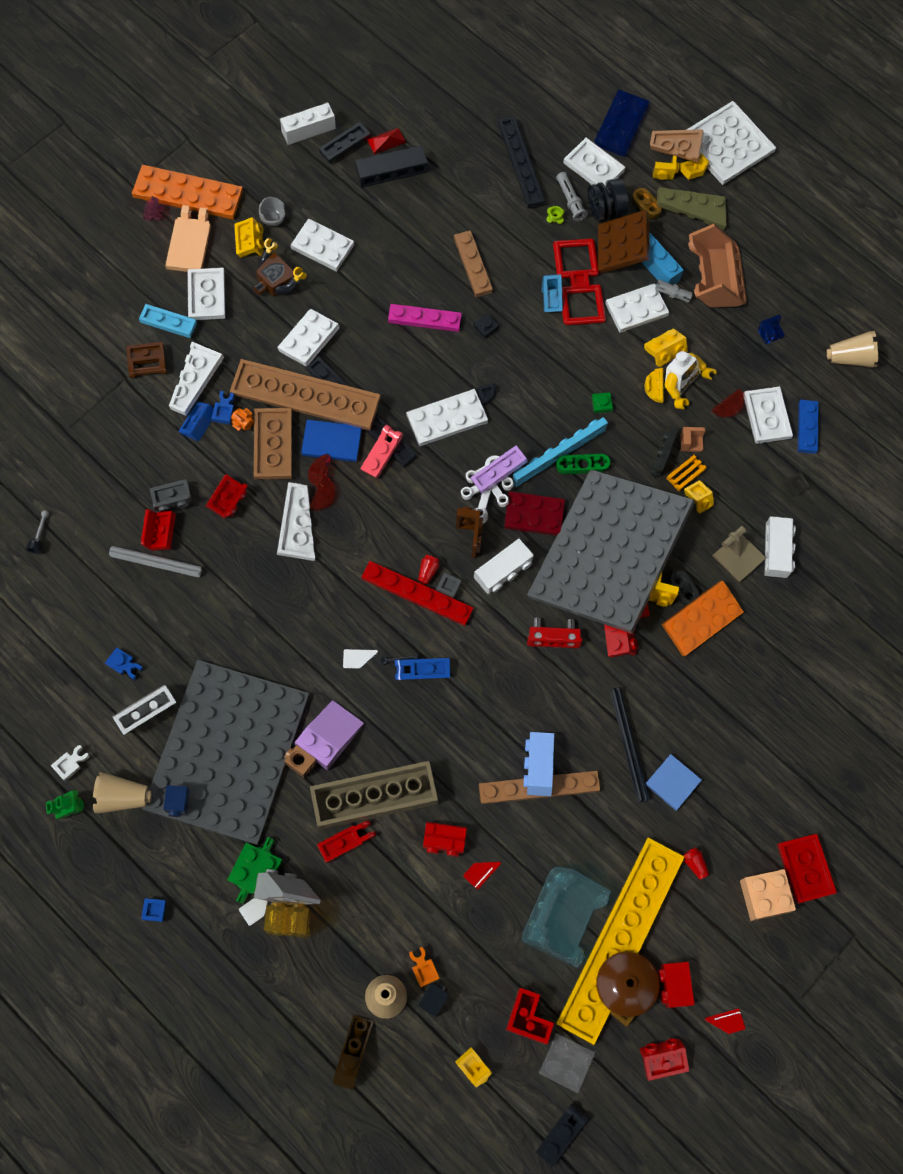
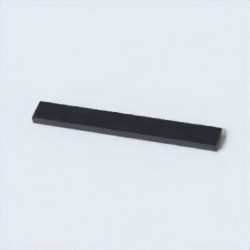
M319 356L305 367L306 371L314 378L348 386ZM376 413L371 430L366 431L377 441L384 426L388 424ZM388 436L386 441L391 442L392 438ZM401 439L391 456L405 468L417 457V453Z

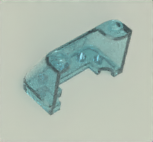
M553 868L545 881L523 931L522 942L572 967L578 968L584 959L583 948L578 946L593 910L600 909L608 903L611 891L574 869Z

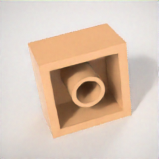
M785 869L745 877L740 880L750 921L787 914L796 910Z

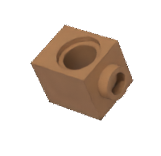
M298 745L294 749L290 748L284 756L286 758L284 760L285 764L304 779L317 764L316 759ZM303 757L305 760L301 765L294 764L295 758Z

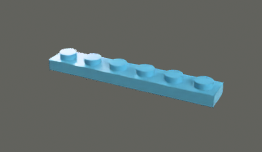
M604 417L600 420L592 421L584 430L579 429L570 439L565 438L556 448H549L540 458L535 457L526 467H520L515 470L512 479L514 485L518 487L557 462L560 456L568 455L604 432L608 422Z

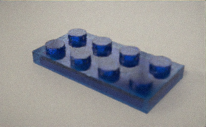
M618 89L594 140V144L599 148L625 157L650 101Z

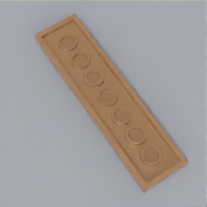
M241 359L230 389V393H234L238 397L281 408H291L296 412L366 430H371L381 399V395L244 359Z

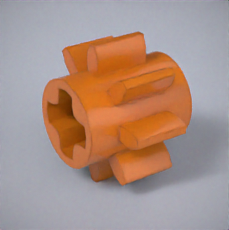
M241 408L237 409L231 416L233 420L232 426L238 431L241 429L247 431L254 424L252 419L254 417L253 413L248 408L244 410Z

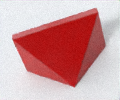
M399 128L367 139L374 155L406 143Z

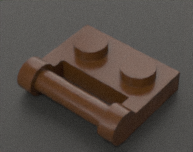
M163 341L126 346L130 378L153 373L167 374ZM159 362L158 366L135 368L134 366L137 364Z

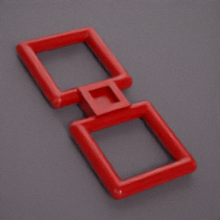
M594 239L554 241L553 249L557 275L561 274V279L570 278L571 285L562 287V315L564 324L604 323L606 316L601 286L599 284L589 285L588 278L599 274ZM588 246L591 269L564 271L561 248ZM595 292L598 316L570 318L567 294Z

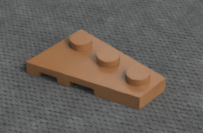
M703 129L652 131L650 148L654 151L699 163L704 131Z

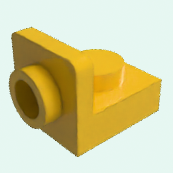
M700 480L684 489L685 495L694 500L698 513H702L714 505L713 492Z

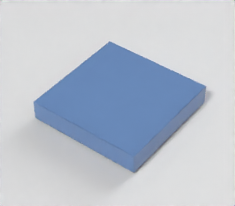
M670 754L645 785L676 811L701 782V779Z

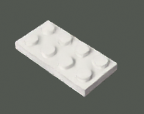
M475 389L406 412L419 447L488 423V418Z

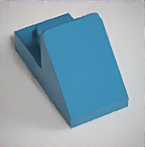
M561 274L544 275L541 289L544 312L563 311Z

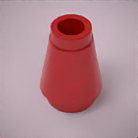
M425 555V558H422L418 581L428 585L440 566V560L433 556Z
M697 847L683 854V861L699 880L710 874L702 852Z

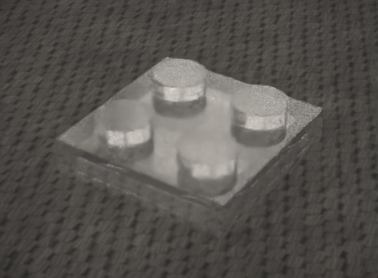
M556 1033L538 1074L578 1093L595 1052Z

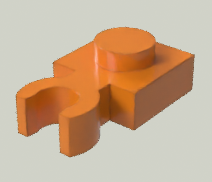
M423 947L419 948L421 956L418 958L413 955L412 951L410 952L411 960L417 963L412 969L420 988L440 979L432 960L425 961V950Z

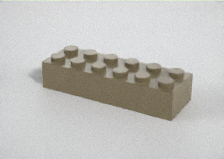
M429 761L310 786L319 830L438 804Z

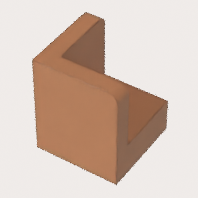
M683 427L680 434L681 451L702 452L705 428Z

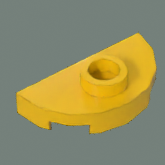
M658 368L646 377L644 385L645 392L649 398L659 403L664 401L663 368Z

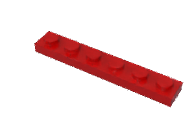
M369 561L361 576L362 580L463 626H466L473 611V607L371 561Z

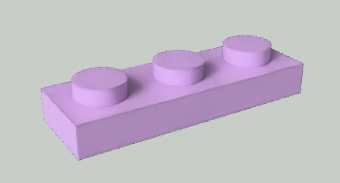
M514 446L470 478L483 494L528 461L520 449Z

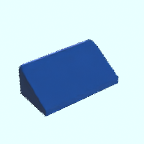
M197 402L181 426L179 433L195 441H200L212 421L214 408L210 404Z

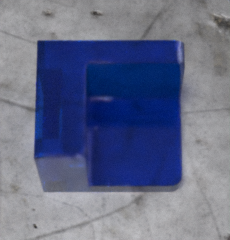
M780 314L763 320L760 323L758 332L765 345L782 339L785 336L779 325L782 318Z

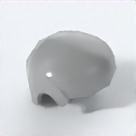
M276 197L264 198L259 206L261 221L269 226H276L282 223L285 216L284 203Z

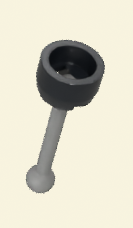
M47 510L41 512L42 519L36 537L27 543L26 551L32 554H41L43 545L39 538L45 519L49 516Z

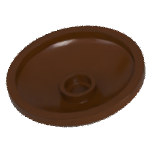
M619 952L607 958L599 968L596 988L600 1000L607 1009L620 1016L634 1017L645 1013L655 1003L659 993V978L652 963L644 956L634 952ZM628 979L633 981L632 987L627 986L626 982Z

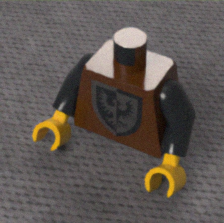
M268 238L264 243L267 249L263 251L256 268L258 283L253 286V289L258 295L266 290L272 296L291 293L299 284V279H305L307 274L305 272L300 274L303 270L301 267H296L293 271L275 252L272 253V250L278 248V244L273 242V245L270 247L272 239Z

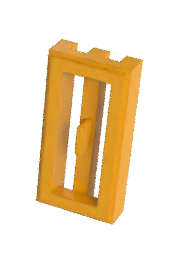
M693 455L670 473L666 479L680 491L704 472L707 467L702 465V462ZM692 462L694 463L691 467H689L685 472H683V473H682L680 476H678L675 480L672 479V478H674L677 474H679L682 470H684L688 465H690ZM696 467L699 468V470H697L694 474L687 478L683 483H681L680 485L677 484Z

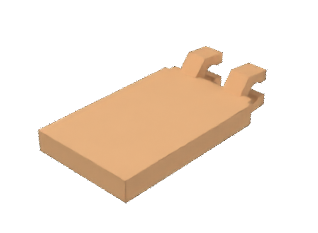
M182 206L181 217L175 219L165 265L166 269L188 272V269H203L211 231L207 208L200 207L198 220L190 219V206Z

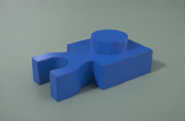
M220 391L219 397L221 401L220 403L215 402L211 419L212 422L231 425V416L234 412V405L231 404L234 401L235 395L230 393V397L225 399L224 391Z
M117 647L105 662L108 667L121 675L126 671L134 681L137 677L132 674V671L134 669L143 670V667L139 664L132 663L134 659Z

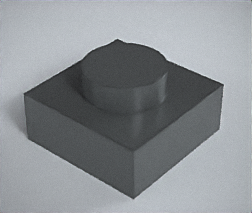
M444 573L436 591L454 599L462 580Z

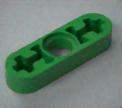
M605 454L563 455L558 458L556 469L561 474H586L590 470L604 473L609 468L610 459ZM584 460L588 463V466L581 468L578 462ZM599 460H602L604 463L603 467L598 463ZM562 462H566L567 468H564Z

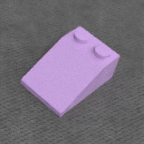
M332 700L306 727L295 741V745H298L314 757L317 763L328 771L364 723Z

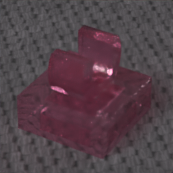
M152 196L145 205L143 219L149 221L152 217L156 220L162 218V215L157 211L162 212L164 207L158 204V198Z

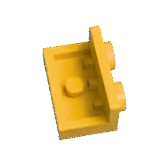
M674 328L644 344L645 350L655 357L658 367L674 360L677 353L681 351L688 352L686 337Z
M661 573L649 601L656 602L657 605L663 607L671 606L678 595L679 587L661 583Z

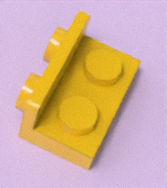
M253 217L235 223L236 255L240 258L254 252L262 256L264 251L263 226Z

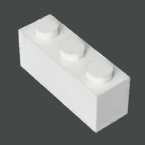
M329 103L280 119L281 130L288 145L336 129L335 116Z
M770 516L766 522L764 576L787 578L794 571L795 561H792V554L795 552V543H792V537L795 535V526L791 518Z
M517 539L474 572V579L487 594H490L492 591L495 593L502 588L504 582L507 580L509 582L512 581L520 570L523 569L525 571L532 565L534 555L520 539Z
M163 685L112 717L124 735L170 707L176 701L166 685Z

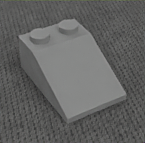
M269 869L266 870V873H258L254 899L290 906L320 904L319 897L304 880L297 879V875L285 873L282 876L278 875L279 871Z

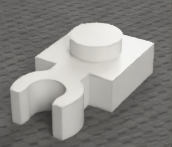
M81 745L74 749L71 756L66 752L51 765L65 782L81 769L78 763L84 762L90 757L88 753L79 756V752L83 749Z

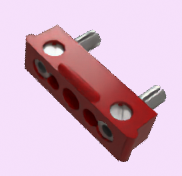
M536 617L534 618V627H530L527 639L528 646L580 648L582 643L580 629H575L574 619L572 621L571 619L568 620V628L541 627V618L539 617L537 627Z

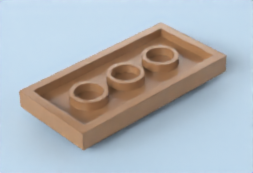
M291 408L254 409V480L292 479Z

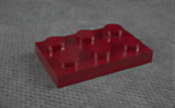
M509 491V503L506 510L504 529L557 536L560 533L565 499Z

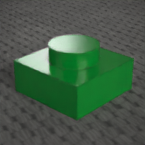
M610 392L592 394L594 413L612 412Z

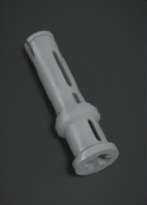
M566 172L559 173L556 179L568 201L567 207L573 213V220L576 222L582 221L587 217L588 212L583 208L582 200L577 197Z

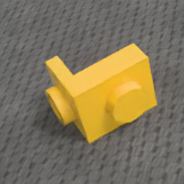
M701 153L699 163L691 160L680 163L679 170L688 180L703 176L709 160Z
M673 156L671 163L656 162L653 178L673 180L675 173L679 171V162H676L677 156Z
M469 1048L455 1061L475 1087L484 1084L492 1074L472 1048Z

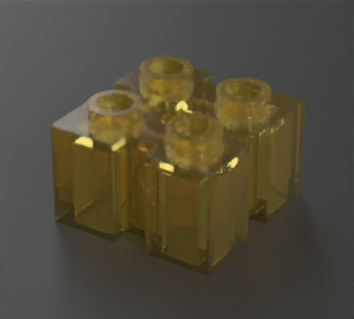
M272 902V905H266L264 932L267 935L309 938L311 911L305 904L293 903V907H286L285 903Z

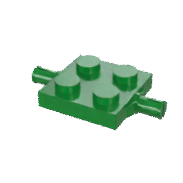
M267 837L262 848L245 843L227 881L241 889L235 900L238 903L244 904L248 894H255L258 873H266L267 869L279 871L283 860L272 855L270 852L275 840Z

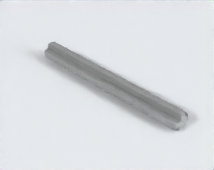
M111 546L109 550L111 557L194 577H200L202 573V567L116 546Z

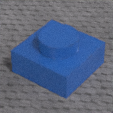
M145 898L141 920L163 922L167 901Z

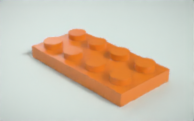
M719 581L661 625L681 655L686 656L741 615L743 610L724 581Z

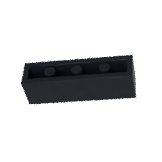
M421 145L404 150H396L391 153L378 154L369 158H361L355 161V167L360 186L363 188L427 173L428 162Z

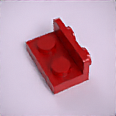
M671 1038L662 1043H649L645 1047L639 1048L648 1081L689 1071L686 1049L680 1039Z

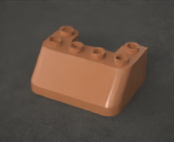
M715 224L689 234L690 242L688 246L691 252L699 256V270L702 274L701 282L696 284L694 289L695 296L709 307H738L746 304L741 256L737 243Z

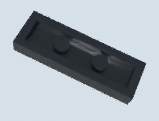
M359 122L321 146L319 153L330 164L371 137L370 132Z

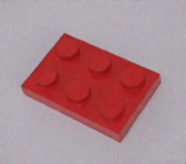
M817 834L777 844L796 904L837 893Z

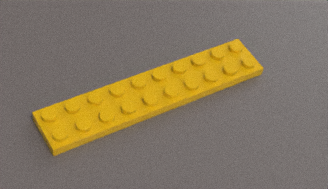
M650 838L646 839L556 1025L592 1045L595 1044L610 1013V1010L600 1000L596 988L599 968L607 958L616 953H639L684 856Z

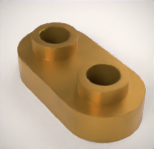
M638 188L634 191L633 203L640 211L647 210L650 219L657 218L662 208L657 206L656 198L645 188Z

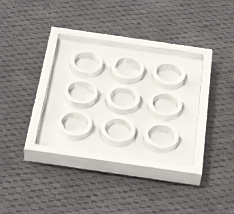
M734 101L687 129H703L704 137L701 153L709 160L708 170L722 185L776 150L773 143Z

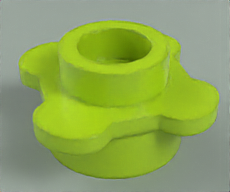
M553 206L547 209V222L563 223L564 219L562 216L564 210L562 208Z

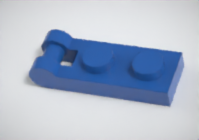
M449 658L395 660V666H397L395 680L450 678ZM405 666H410L411 673H405Z

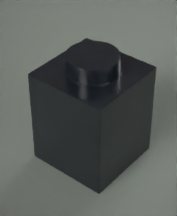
M438 982L436 985L431 983L418 1007L436 1018L449 996L446 993L447 988Z

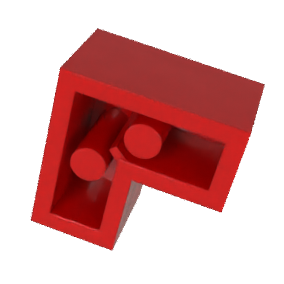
M519 988L505 1030L547 1045L554 1023L534 1016L540 994Z

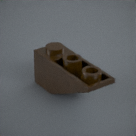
M353 1015L335 1071L333 1084L351 1090L354 1089L374 1021Z

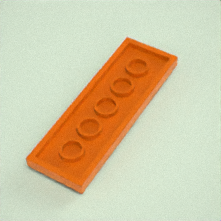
M142 165L132 191L133 198L182 208L183 205L190 206V210L199 212L200 207L207 208V213L210 215L234 220L243 193V187Z

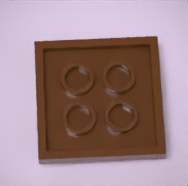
M647 210L598 224V270L601 273L650 260L649 213Z

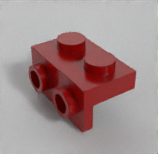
M226 474L205 506L222 518H226L229 515L233 516L238 508L236 506L239 500L242 501L247 494L245 489L248 485L245 483L240 484Z
M146 509L141 545L151 551L171 549L176 513L173 511L156 513L151 509Z
M604 624L609 657L612 658L626 654L637 655L638 642L634 632L631 634Z

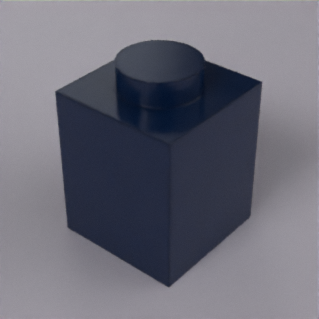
M166 785L163 810L169 813L168 816L181 817V814H187L189 788L187 786Z

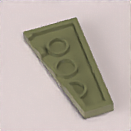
M658 188V207L675 213H684L691 219H701L704 221L703 223L711 225V223L715 224L722 230L726 228L725 196Z

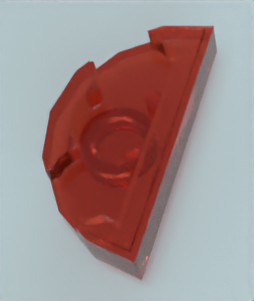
M740 388L715 406L711 412L723 418L738 414L744 402L743 393Z
M329 454L317 458L309 468L308 479L317 488H323L331 460Z
M325 475L311 502L310 510L319 511V509L329 507L335 499L334 484Z

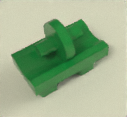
M72 790L62 796H58L54 800L46 802L47 814H55V819L78 814L84 808L83 800L77 796L78 791Z

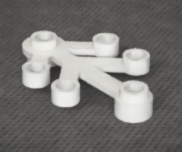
M491 456L486 460L485 466L476 471H468L466 473L467 481L473 483L468 477L478 473L499 458V456ZM506 477L501 480L504 490H511L513 488V480ZM506 482L511 483L509 486L504 485ZM497 484L481 495L479 506L475 509L483 512V515L480 516L483 518V523L488 520L486 507L491 491L500 507H506L509 503L507 495L502 494ZM475 485L471 488L464 487L461 490V495L463 499L469 500L480 491ZM466 491L470 492L469 495H464ZM501 499H506L504 503L500 502Z

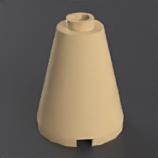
M869 331L831 344L830 349H827V360L831 359V363L877 367L878 346L877 342H873V337H876L875 331Z
M99 772L100 776L96 777L93 798H96L97 804H93L94 813L100 814L146 807L147 803L151 802L152 791L146 785L103 772Z
M382 975L376 977L366 989V1005L379 1018L388 1019L395 1017L406 1005V988L394 976ZM385 990L390 993L386 999L381 996V993Z

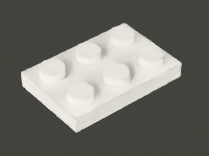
M587 138L573 149L563 161L565 165L590 184L596 185L598 182H602L605 185L607 180L617 178L625 171V166Z
M308 219L292 242L291 249L337 272L353 248L354 241Z
M224 268L188 269L189 318L196 320L226 319Z
M655 283L606 300L605 304L619 333L669 315V311L659 291L655 290Z
M310 309L277 348L279 352L307 367L337 332L339 325Z
M780 387L744 392L743 396L756 444L792 438L793 434Z

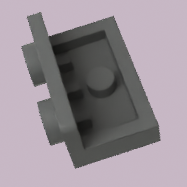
M187 479L149 488L155 511L166 512L172 507L178 506V508H182L193 502Z

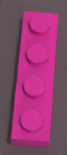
M390 304L388 323L455 332H459L461 313L397 304Z

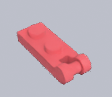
M385 425L380 437L360 469L378 479L402 439L403 433L394 431L392 427ZM388 436L392 438L391 442L386 441Z

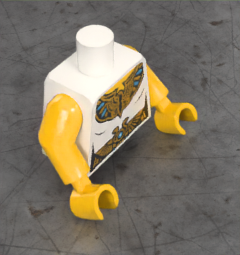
M684 351L677 353L676 358L666 369L665 388L672 399H675L674 406L677 409H685L683 405H689L688 399L680 398V395L697 378L701 370L702 376L712 380L709 375L710 373L716 374V370L707 368L706 363L699 356Z

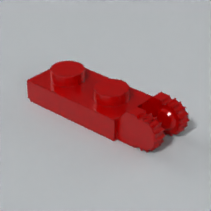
M369 820L356 826H351L318 843L317 846L325 862L328 863L376 836L374 831L360 838L357 834L358 831L370 825Z

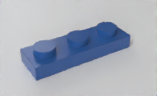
M800 400L798 403L797 452L816 454L818 451V401Z

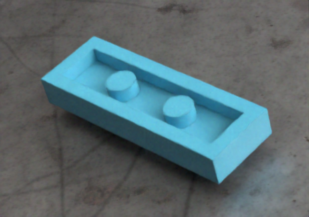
M145 304L139 317L140 323L191 338L197 325L196 319Z

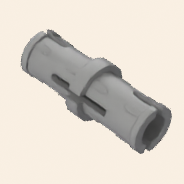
M661 279L658 280L655 287L656 291L686 303L692 297V292L679 288L677 284L672 285L664 282Z

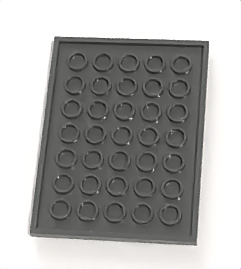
M590 470L561 527L560 533L552 544L527 594L528 598L633 634L695 504L694 500Z
M197 660L149 788L152 791L151 802L147 803L146 807H142V810L258 846L286 765L284 762L286 758L284 756L292 748L309 693ZM166 785L187 786L189 788L187 814H181V817L168 816L169 813L163 810Z

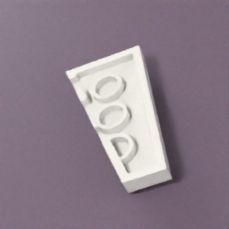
M191 342V350L189 355L186 356L184 370H181L179 384L176 385L169 404L171 410L187 416L224 359L221 353Z
M288 482L277 555L315 561L307 485Z

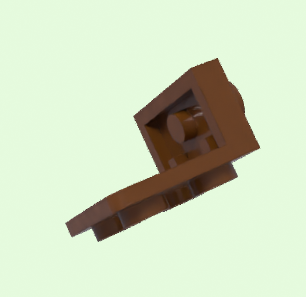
M470 507L457 508L456 529L474 531L471 558H475V554L480 552L483 518L480 517L479 510H473Z

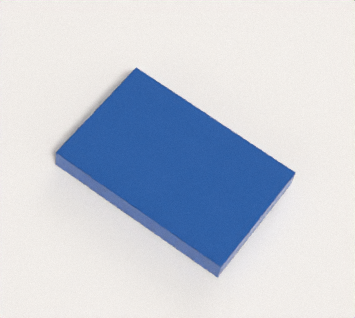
M307 420L301 455L357 462L362 428L347 424Z

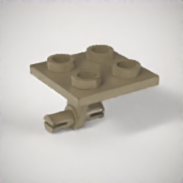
M740 526L735 532H731L728 535L729 537L722 542V547L713 555L739 583L766 559L743 536L746 533V529L743 526Z

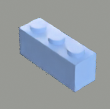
M530 732V739H526L525 751H529V757H525L524 769H528V775H524L523 787H527V795L551 796L554 733Z

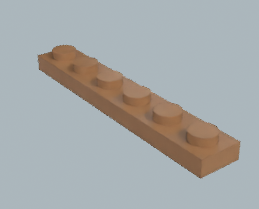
M597 771L553 775L551 796L527 795V787H523L524 779L479 783L478 785L481 805L600 791Z

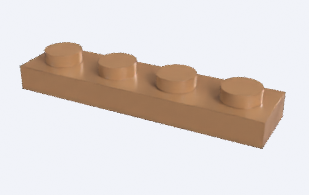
M471 230L455 234L454 241L475 297L492 293L493 289Z

